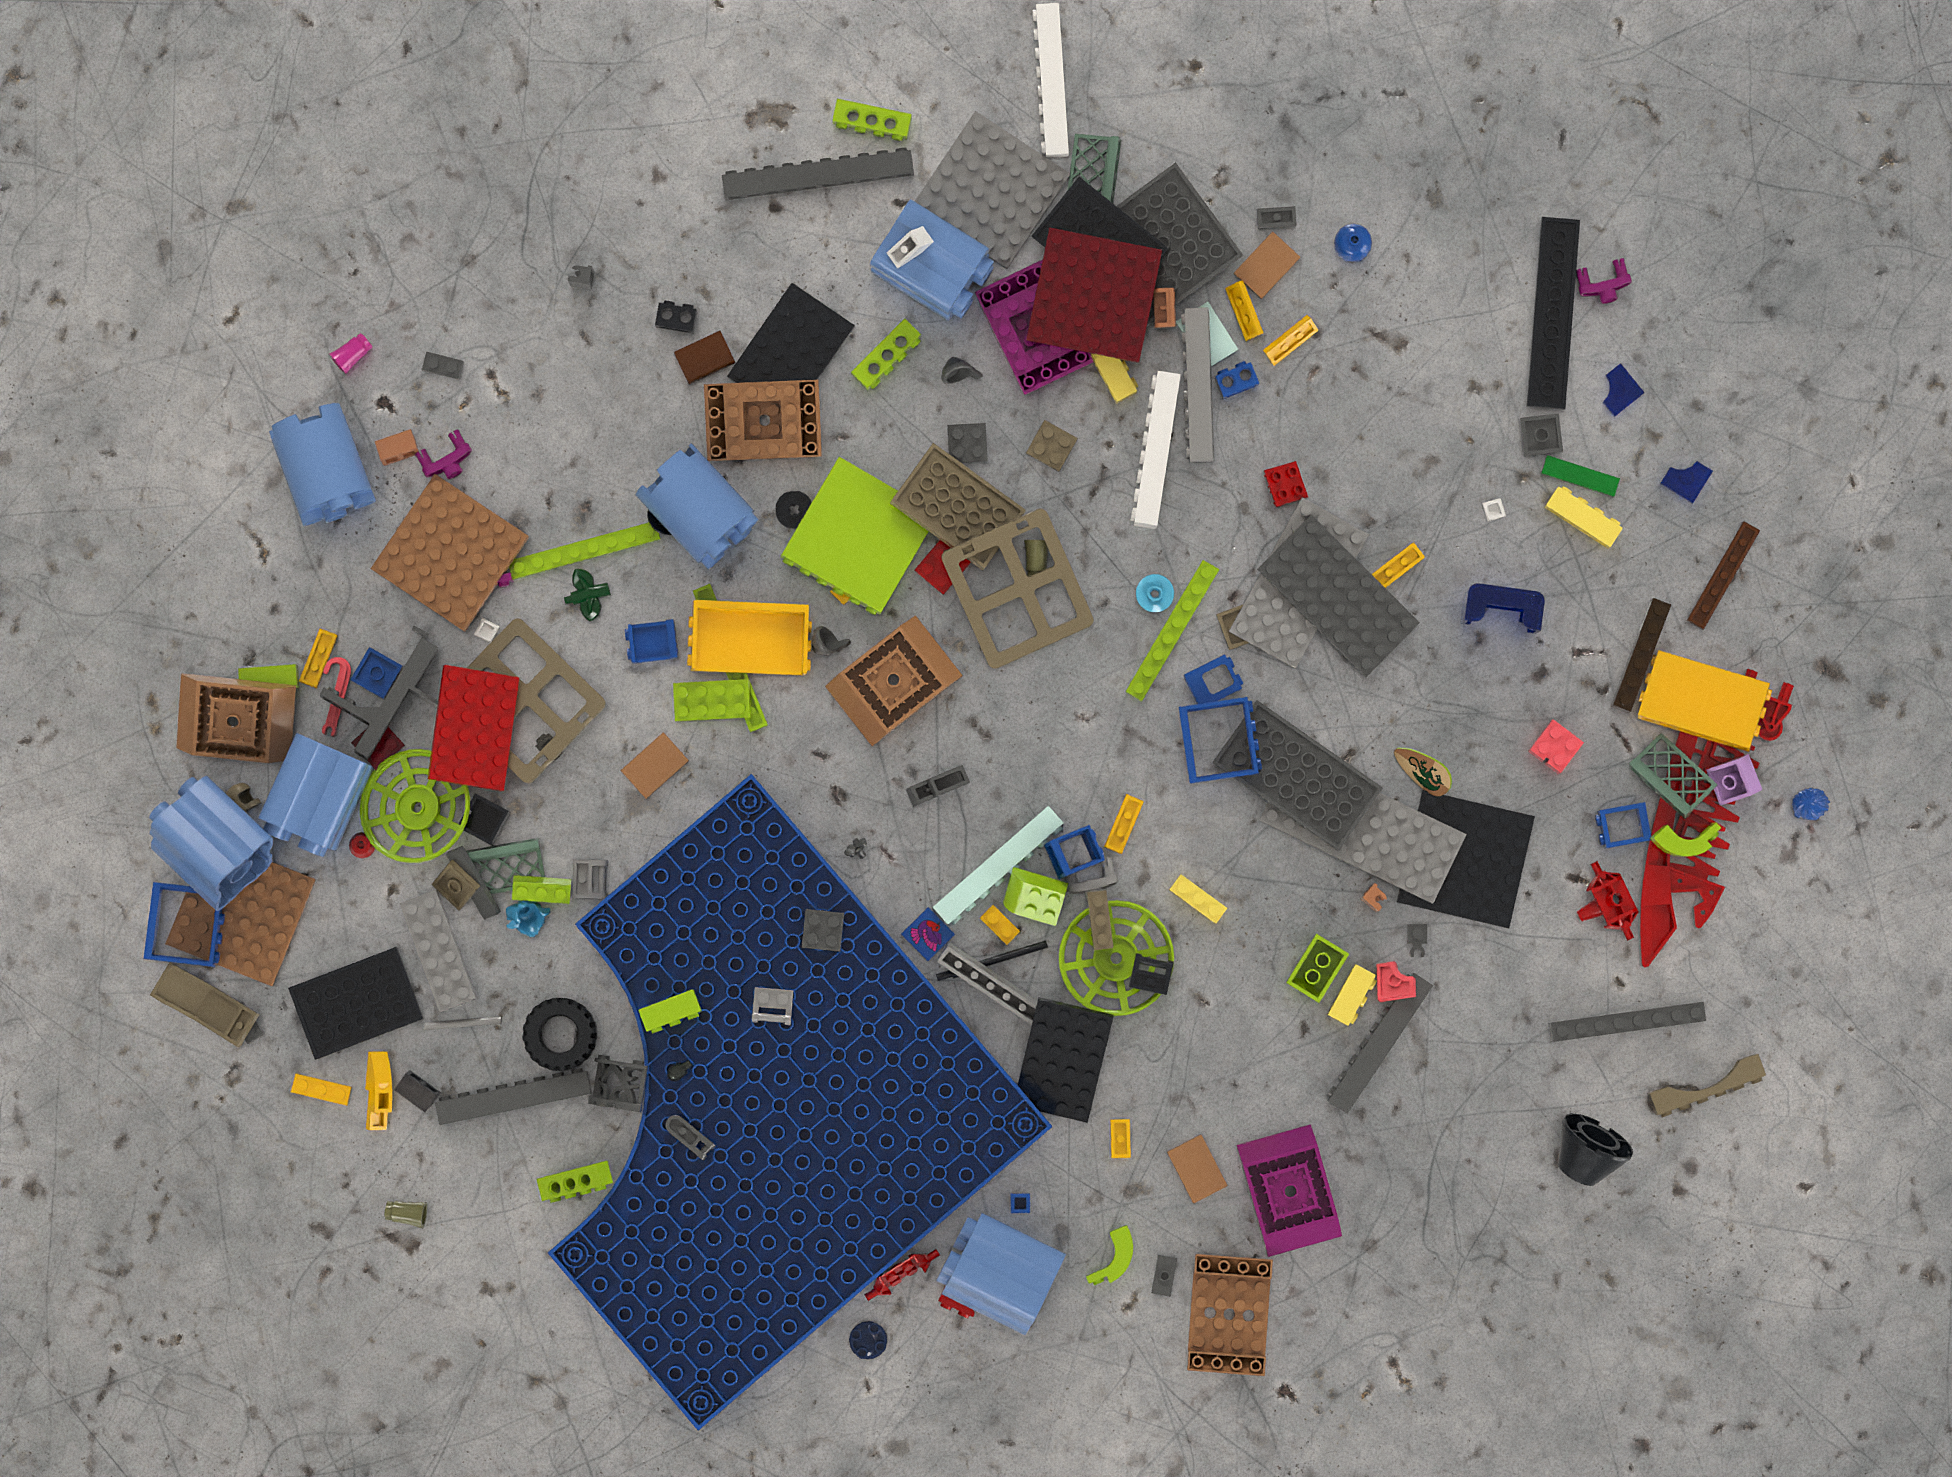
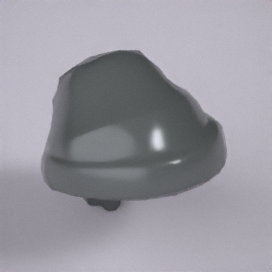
M951 357L942 369L941 379L945 384H952L968 376L980 379L983 377V374L966 361L957 357Z
M818 626L814 630L811 639L814 653L821 656H827L834 652L838 653L841 649L851 644L850 639L838 641L835 635L823 626Z

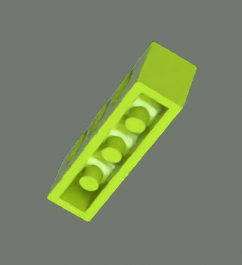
M837 99L832 122L839 129L846 130L849 127L854 128V131L858 133L868 131L873 132V135L877 137L887 135L892 136L891 139L903 141V139L907 140L912 114ZM856 113L859 117L856 121H850L848 115ZM869 117L877 119L874 125H869L866 121ZM887 121H894L896 126L893 129H888L885 127Z
M904 318L851 371V375L867 391L870 388L874 389L881 382L879 379L884 374L887 376L894 369L893 365L897 361L901 362L908 355L906 352L911 347L914 349L921 342V334ZM898 338H904L907 341L903 347L897 346L895 342ZM890 351L893 357L891 360H884L882 354ZM877 365L880 369L878 373L872 374L869 372V367Z
M608 1161L536 1179L541 1200L550 1199V1203L561 1201V1196H565V1199L576 1197L577 1192H580V1195L592 1193V1188L595 1189V1192L607 1189V1184L613 1183Z

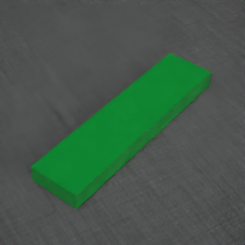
M1549 455L1546 456L1541 471L1543 475L1611 497L1615 496L1620 478Z

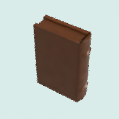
M717 331L674 352L689 385L736 363L721 331Z

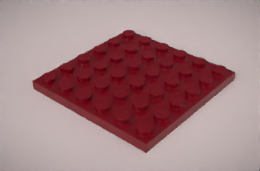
M1049 227L1026 341L1139 363L1162 250Z

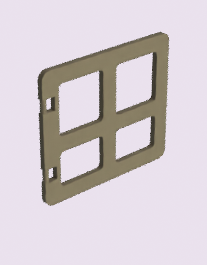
M1042 508L1031 511L1024 516L989 530L942 553V562L987 663L991 668L996 669L1093 624L1092 613L1046 510ZM1026 520L1028 526L1018 530L1016 524ZM1038 527L1052 556L1054 565L1032 576H1027L1013 546L1012 538ZM972 544L974 550L963 554L962 548ZM997 545L1002 552L1014 583L979 600H975L959 563ZM1061 579L1077 615L1075 618L1051 628L1046 621L1034 591L1039 587ZM1017 597H1021L1037 633L1025 641L1005 650L997 651L984 623L982 614Z
M516 618L507 625L467 668L479 671L490 668L494 673L517 677L499 659V654L517 636L521 637L546 661V666L528 684L519 679L514 718L525 707H530L555 731V736L528 764H524L509 750L507 765L523 782L532 783L605 708L606 702L523 620ZM556 675L562 676L586 700V704L567 723L538 696L539 692ZM586 712L589 717L581 724L578 719ZM545 755L548 759L539 766L536 762Z

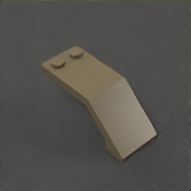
M171 962L167 965L150 996L197 1021L239 1048L260 1015L215 986Z

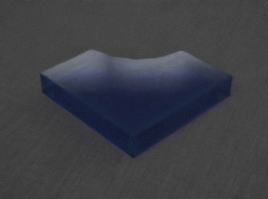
M1620 363L1605 375L1609 382V392L1602 403L1615 417L1645 392Z
M1698 461L1687 469L1670 467L1660 484L1693 504L1713 470Z

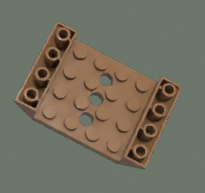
M1195 1254L1188 1339V1371L1265 1376V1351L1273 1260ZM1208 1307L1215 1309V1316L1212 1318H1207L1204 1314L1205 1309ZM1228 1308L1233 1309L1235 1312L1234 1317L1230 1320L1224 1317V1311ZM1246 1310H1251L1254 1313V1318L1251 1321H1246L1243 1318V1313Z

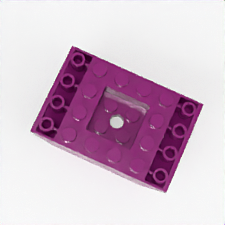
M1043 260L975 292L990 328L1024 395L1094 362L1090 353L1026 341Z
M1311 1124L1236 1145L1268 1257L1342 1236L1338 1215ZM1290 1185L1296 1189V1193L1292 1197H1288L1285 1194V1188Z

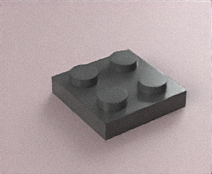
M1559 414L1520 418L1524 456L1563 452Z
M986 423L947 425L949 454L961 463L988 462Z
M806 909L802 948L840 952L844 913Z

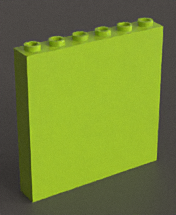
M838 457L781 554V558H783L782 562L790 567L795 565L800 568L799 572L809 577V575L817 578L815 580L817 583L826 586V584L833 588L832 591L836 594L848 596L849 601L853 604L865 606V610L870 614L876 615L877 613L880 615L929 531L890 504L898 492L896 489L843 458Z

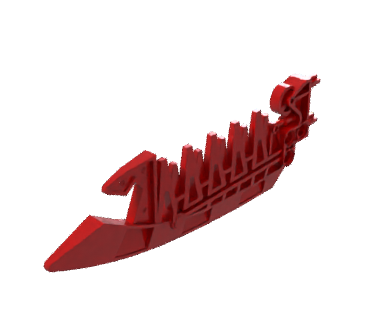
M1747 669L1745 676L1756 679L1758 672ZM1783 682L1778 698L1770 697L1769 701L1765 700L1764 707L1767 708L1764 719L1760 718L1758 725L1761 726L1758 735L1760 739L1772 741L1781 735L1783 730L1782 721L1792 708V704H1789L1788 701L1794 688L1793 685ZM1681 731L1675 744L1690 760L1693 753L1700 755L1697 766L1706 774V770L1745 755L1733 747L1707 739L1703 750L1696 749L1698 737ZM1751 745L1750 751H1754L1755 746ZM1717 746L1733 754L1734 758L1715 756L1714 753ZM1672 754L1670 764H1681V757L1678 754ZM1750 758L1753 767L1758 769L1760 763ZM1684 767V777H1686L1687 771L1694 773L1693 777H1695V770L1692 767ZM1670 768V778L1682 777V768ZM1696 780L1691 781L1689 786L1684 785V790H1696ZM1698 780V790H1707L1711 786L1709 783H1705L1704 780ZM1670 781V788L1674 791H1682V781ZM1713 790L1702 802L1712 807L1714 812L1694 809L1686 819L1679 814L1673 829L1676 811L1660 797L1651 837L1662 826L1668 825L1680 838L1692 840L1694 838L1684 836L1687 827L1702 833L1711 823L1715 822L1710 818L1738 823L1740 817L1715 803L1718 802V799ZM1686 794L1685 801L1690 806L1696 801V794ZM1736 801L1727 804L1735 805ZM1717 823L1721 827L1719 831L1725 832L1726 828ZM1719 837L1712 841L1708 840L1712 847L1729 849L1730 844ZM1651 840L1649 841L1646 855L1640 910L1641 963L1644 968L1652 963L1677 929L1671 893L1698 891L1703 901L1693 907L1695 927L1701 928L1713 913L1725 889L1724 886L1707 880L1709 875L1718 877L1720 873L1718 869L1695 856L1685 857L1694 862V866L1671 863L1670 854L1659 849ZM1709 850L1699 855H1695L1711 859H1715L1716 855L1710 852Z

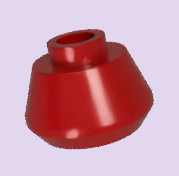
M364 832L355 834L349 842V849L357 858H367L375 850V847L370 843Z

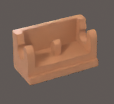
M1174 288L1154 289L1155 328L1176 327Z
M411 429L375 441L380 460L384 466L415 456L419 452Z
M1376 883L1372 884L1360 899L1372 910L1379 912L1382 907L1377 902L1379 900H1386L1387 897L1377 888L1378 885Z

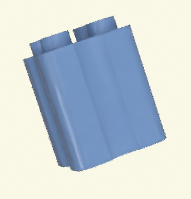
M910 199L873 256L870 267H872L871 273L949 321L953 314L961 319L964 317L974 300L972 299L973 293L968 290L974 282L981 287L985 284L994 269L992 266L994 261L989 259L988 247ZM923 226L934 242L921 254L900 268H897L887 252L908 232Z
M296 733L258 817L266 821L263 829L269 835L289 842L292 833L301 837L297 847L317 856L324 857L327 849L336 851L373 770V766Z
M208 776L201 778L199 781L195 777H191L178 790V794L181 796L180 799L171 805L164 801L151 812L149 816L153 821L149 832L153 837L151 849L210 906L219 911L271 865L272 854L270 849L273 845V838Z
M984 1213L980 1215L978 1221L968 1217L953 1245V1248L962 1252L961 1255L951 1251L936 1280L946 1285L942 1295L1026 1335L1041 1309L1066 1254Z

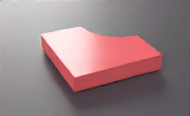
M1395 961L1376 964L1379 1002L1416 997V979L1413 976L1401 974Z

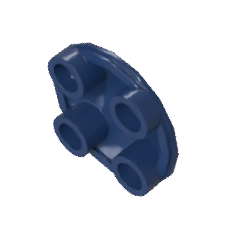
M861 1322L850 1333V1348L861 1359H874L885 1351L887 1334L883 1327L876 1322Z

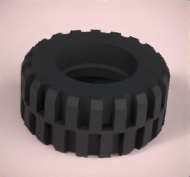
M552 998L536 1005L531 1013L528 1014L523 1025L522 1039L526 1052L529 1053L530 1058L538 1063L539 1066L553 1071L571 1070L583 1064L591 1056L596 1046L597 1026L592 1014L582 1004L568 998ZM556 1016H564L571 1019L578 1030V1038L575 1045L570 1050L562 1053L554 1052L547 1048L542 1039V1030L545 1023Z

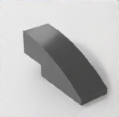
M963 765L910 786L906 791L914 807L970 783Z

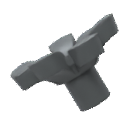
M855 838L853 845L847 846L844 854L850 857L857 855L860 859H863L866 856L863 848L866 847L867 841L865 838L860 839V841L858 838Z

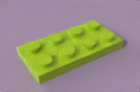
M750 679L673 683L675 721L751 718Z

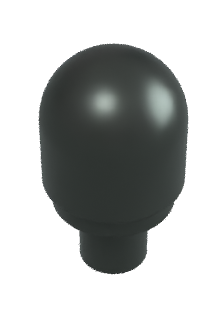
M689 1059L684 1063H676L668 1069L667 1076L671 1081H678L686 1076L687 1069L693 1065Z

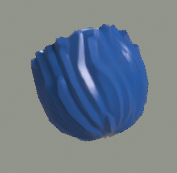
M1805 788L1799 791L1792 800L1794 816L1796 818L1802 817L1803 819L1817 820L1820 816L1824 815L1828 811V804L1830 803L1824 791L1814 788Z

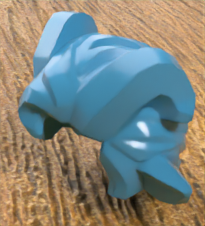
M520 900L506 908L507 920L511 921L506 927L509 929L516 928L520 933L526 934L529 937H535L545 923L544 917L551 912L550 908H542L541 904L536 901Z

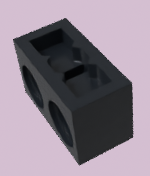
M664 300L663 303L658 304L655 326L656 328L694 334L697 309H694V306L690 304L676 306L675 302ZM669 310L672 312V317L664 319L662 318V313ZM685 313L691 315V320L687 323L681 321V316Z

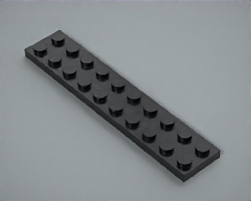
M1541 218L1526 407L1565 410L1580 230V220Z

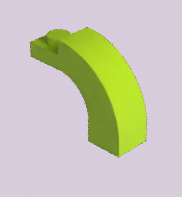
M1717 822L1711 823L1696 838L1686 840L1677 836L1668 825H1664L1650 839L1659 849L1667 854L1678 857L1695 856L1706 852L1712 847L1708 840H1714L1719 835L1718 831L1721 827Z
M1127 1225L1109 1232L1115 1247L1114 1258L1105 1268L1086 1275L1089 1284L1093 1282L1094 1285L1104 1282V1277L1106 1276L1109 1283H1112L1123 1275L1128 1268L1133 1255V1241Z

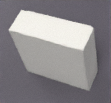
M1501 498L1482 503L1487 522L1506 517Z
M482 618L474 635L491 643L500 626Z

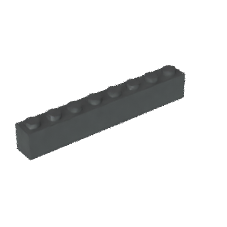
M1415 973L1407 974L1406 976H1413L1416 979V997L1393 1000L1390 1007L1386 1006L1380 1014L1383 1018L1379 1023H1374L1370 1029L1371 1036L1369 1039L1364 1038L1359 1046L1361 1051L1358 1055L1354 1054L1348 1062L1351 1066L1347 1072L1345 1070L1342 1071L1338 1077L1339 1084L1337 1087L1332 1086L1327 1094L1329 1097L1327 1101L1346 1114L1349 1113L1433 987L1432 984Z
M1704 1002L1551 1022L1548 1024L1551 1042L1703 1022L1706 1021Z
M579 1068L571 1070L572 1074L564 1075V1072L552 1074L553 1078L545 1079V1076L533 1078L534 1082L526 1083V1080L514 1082L515 1086L507 1087V1084L498 1085L496 1090L489 1091L488 1088L478 1089L477 1094L470 1095L469 1092L459 1093L458 1098L451 1099L450 1096L440 1097L439 1102H435L439 1125L592 1094L588 1071L583 1072V1069Z

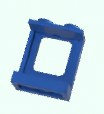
M1224 654L1183 675L1197 704L1216 702L1242 689L1243 681L1239 674L1235 675L1232 669L1235 666L1230 657L1227 658ZM1224 664L1234 683L1215 694H1211L1202 675Z

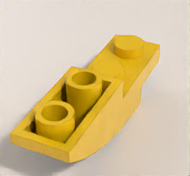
M368 1051L365 1090L369 1091L366 1129L386 1130L388 1113L392 1112V1078L388 1053L386 1051Z

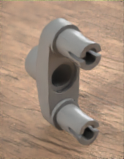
M1112 857L1107 858L1108 866L1105 860L1101 862L1104 875L1102 878L1077 882L1076 873L1065 877V881L1068 883L1066 893H1085L1086 901L1088 902L1087 892L1102 891V889L1118 883V876L1114 871ZM1071 865L1069 866V868L1072 869L1075 868V866Z

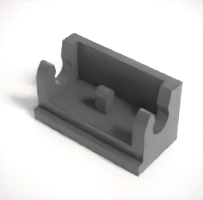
M590 265L588 267L573 266L572 269L579 271L575 272L577 277L568 276L569 285L575 288L591 290L595 272L593 267Z

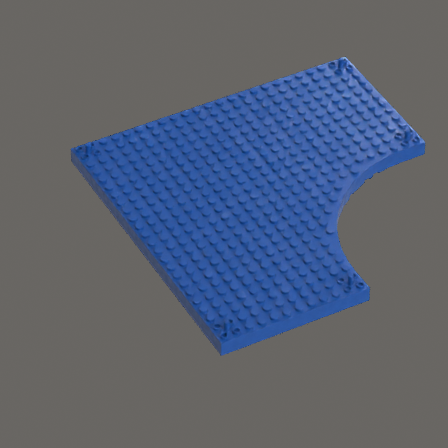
M752 774L575 923L577 928L614 972L629 999L636 1017L643 1045L645 1066H648L641 1122L634 1146L623 1171L598 1207L576 1229L553 1247L548 1254L698 1431L1052 1128L1047 1119ZM806 909L844 913L840 952L802 948ZM755 987L794 990L791 1025L769 1021L752 1022ZM694 989L702 1010L698 1013V1017L691 1020L685 1017L680 1019V1024L672 1027L669 1024L662 1026L663 1030L653 1034L651 1031L646 1032L639 1009ZM759 1007V1013L785 1015L786 1009ZM689 1059L693 1066L687 1069L686 1076L678 1081H671L667 1076L668 1069L676 1063H684ZM670 1116H681L716 1145L713 1150L710 1149L706 1154L707 1157L704 1161L668 1132L666 1121ZM700 1141L696 1147L701 1149L705 1144Z

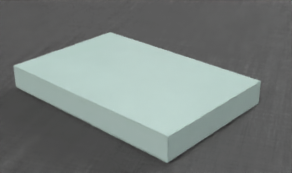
M1206 302L1198 308H1209L1212 367L1238 351V348L1209 302ZM1182 318L1176 321V324L1181 332H1186L1185 325H1182Z

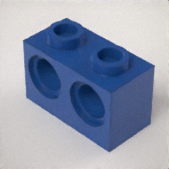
M1246 361L1236 364V368L1232 370L1225 368L1217 372L1218 375L1214 379L1222 399L1259 385L1251 362L1246 364ZM1242 371L1249 372L1250 379L1242 380L1240 373ZM1229 378L1232 380L1233 385L1225 387L1222 384V380Z

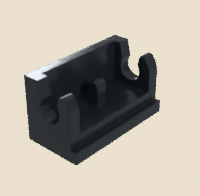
M411 1070L405 1073L394 1091L423 1112H426L441 1093Z

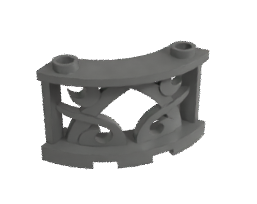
M598 1054V1058L594 1060L598 1064L593 1096H589L588 1104L612 1108L613 1104H615L614 1108L642 1112L648 1066L644 1065V1061L633 1060V1063L609 1060L610 1056ZM635 1070L642 1072L640 1084L631 1085L630 1082H634L639 1078L632 1076V1072ZM614 1072L622 1086L615 1087L610 1094L607 1079ZM634 1089H639L638 1101H636Z

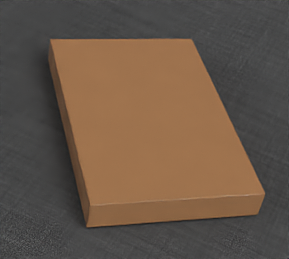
M1272 231L1233 274L1241 281L1243 280L1244 284L1262 299L1301 257Z
M663 732L620 771L647 799L688 763L689 760Z
M1201 1134L1167 1151L1193 1204L1228 1186Z

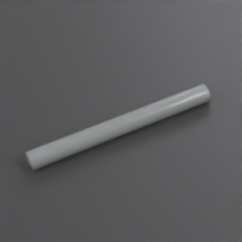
M501 1016L427 1022L424 1023V1029L435 1030L502 1024Z

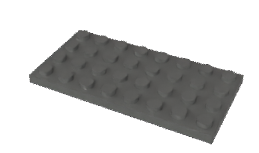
M1312 515L1257 569L1364 677H1367L1420 623Z
M1256 700L1253 704V712H1250L1251 720H1255L1256 731H1253V738L1258 739L1259 750H1256V758L1261 759L1262 769L1258 770L1259 774L1234 778L1339 851L1383 787ZM1245 717L1213 761V764L1225 772L1252 769Z

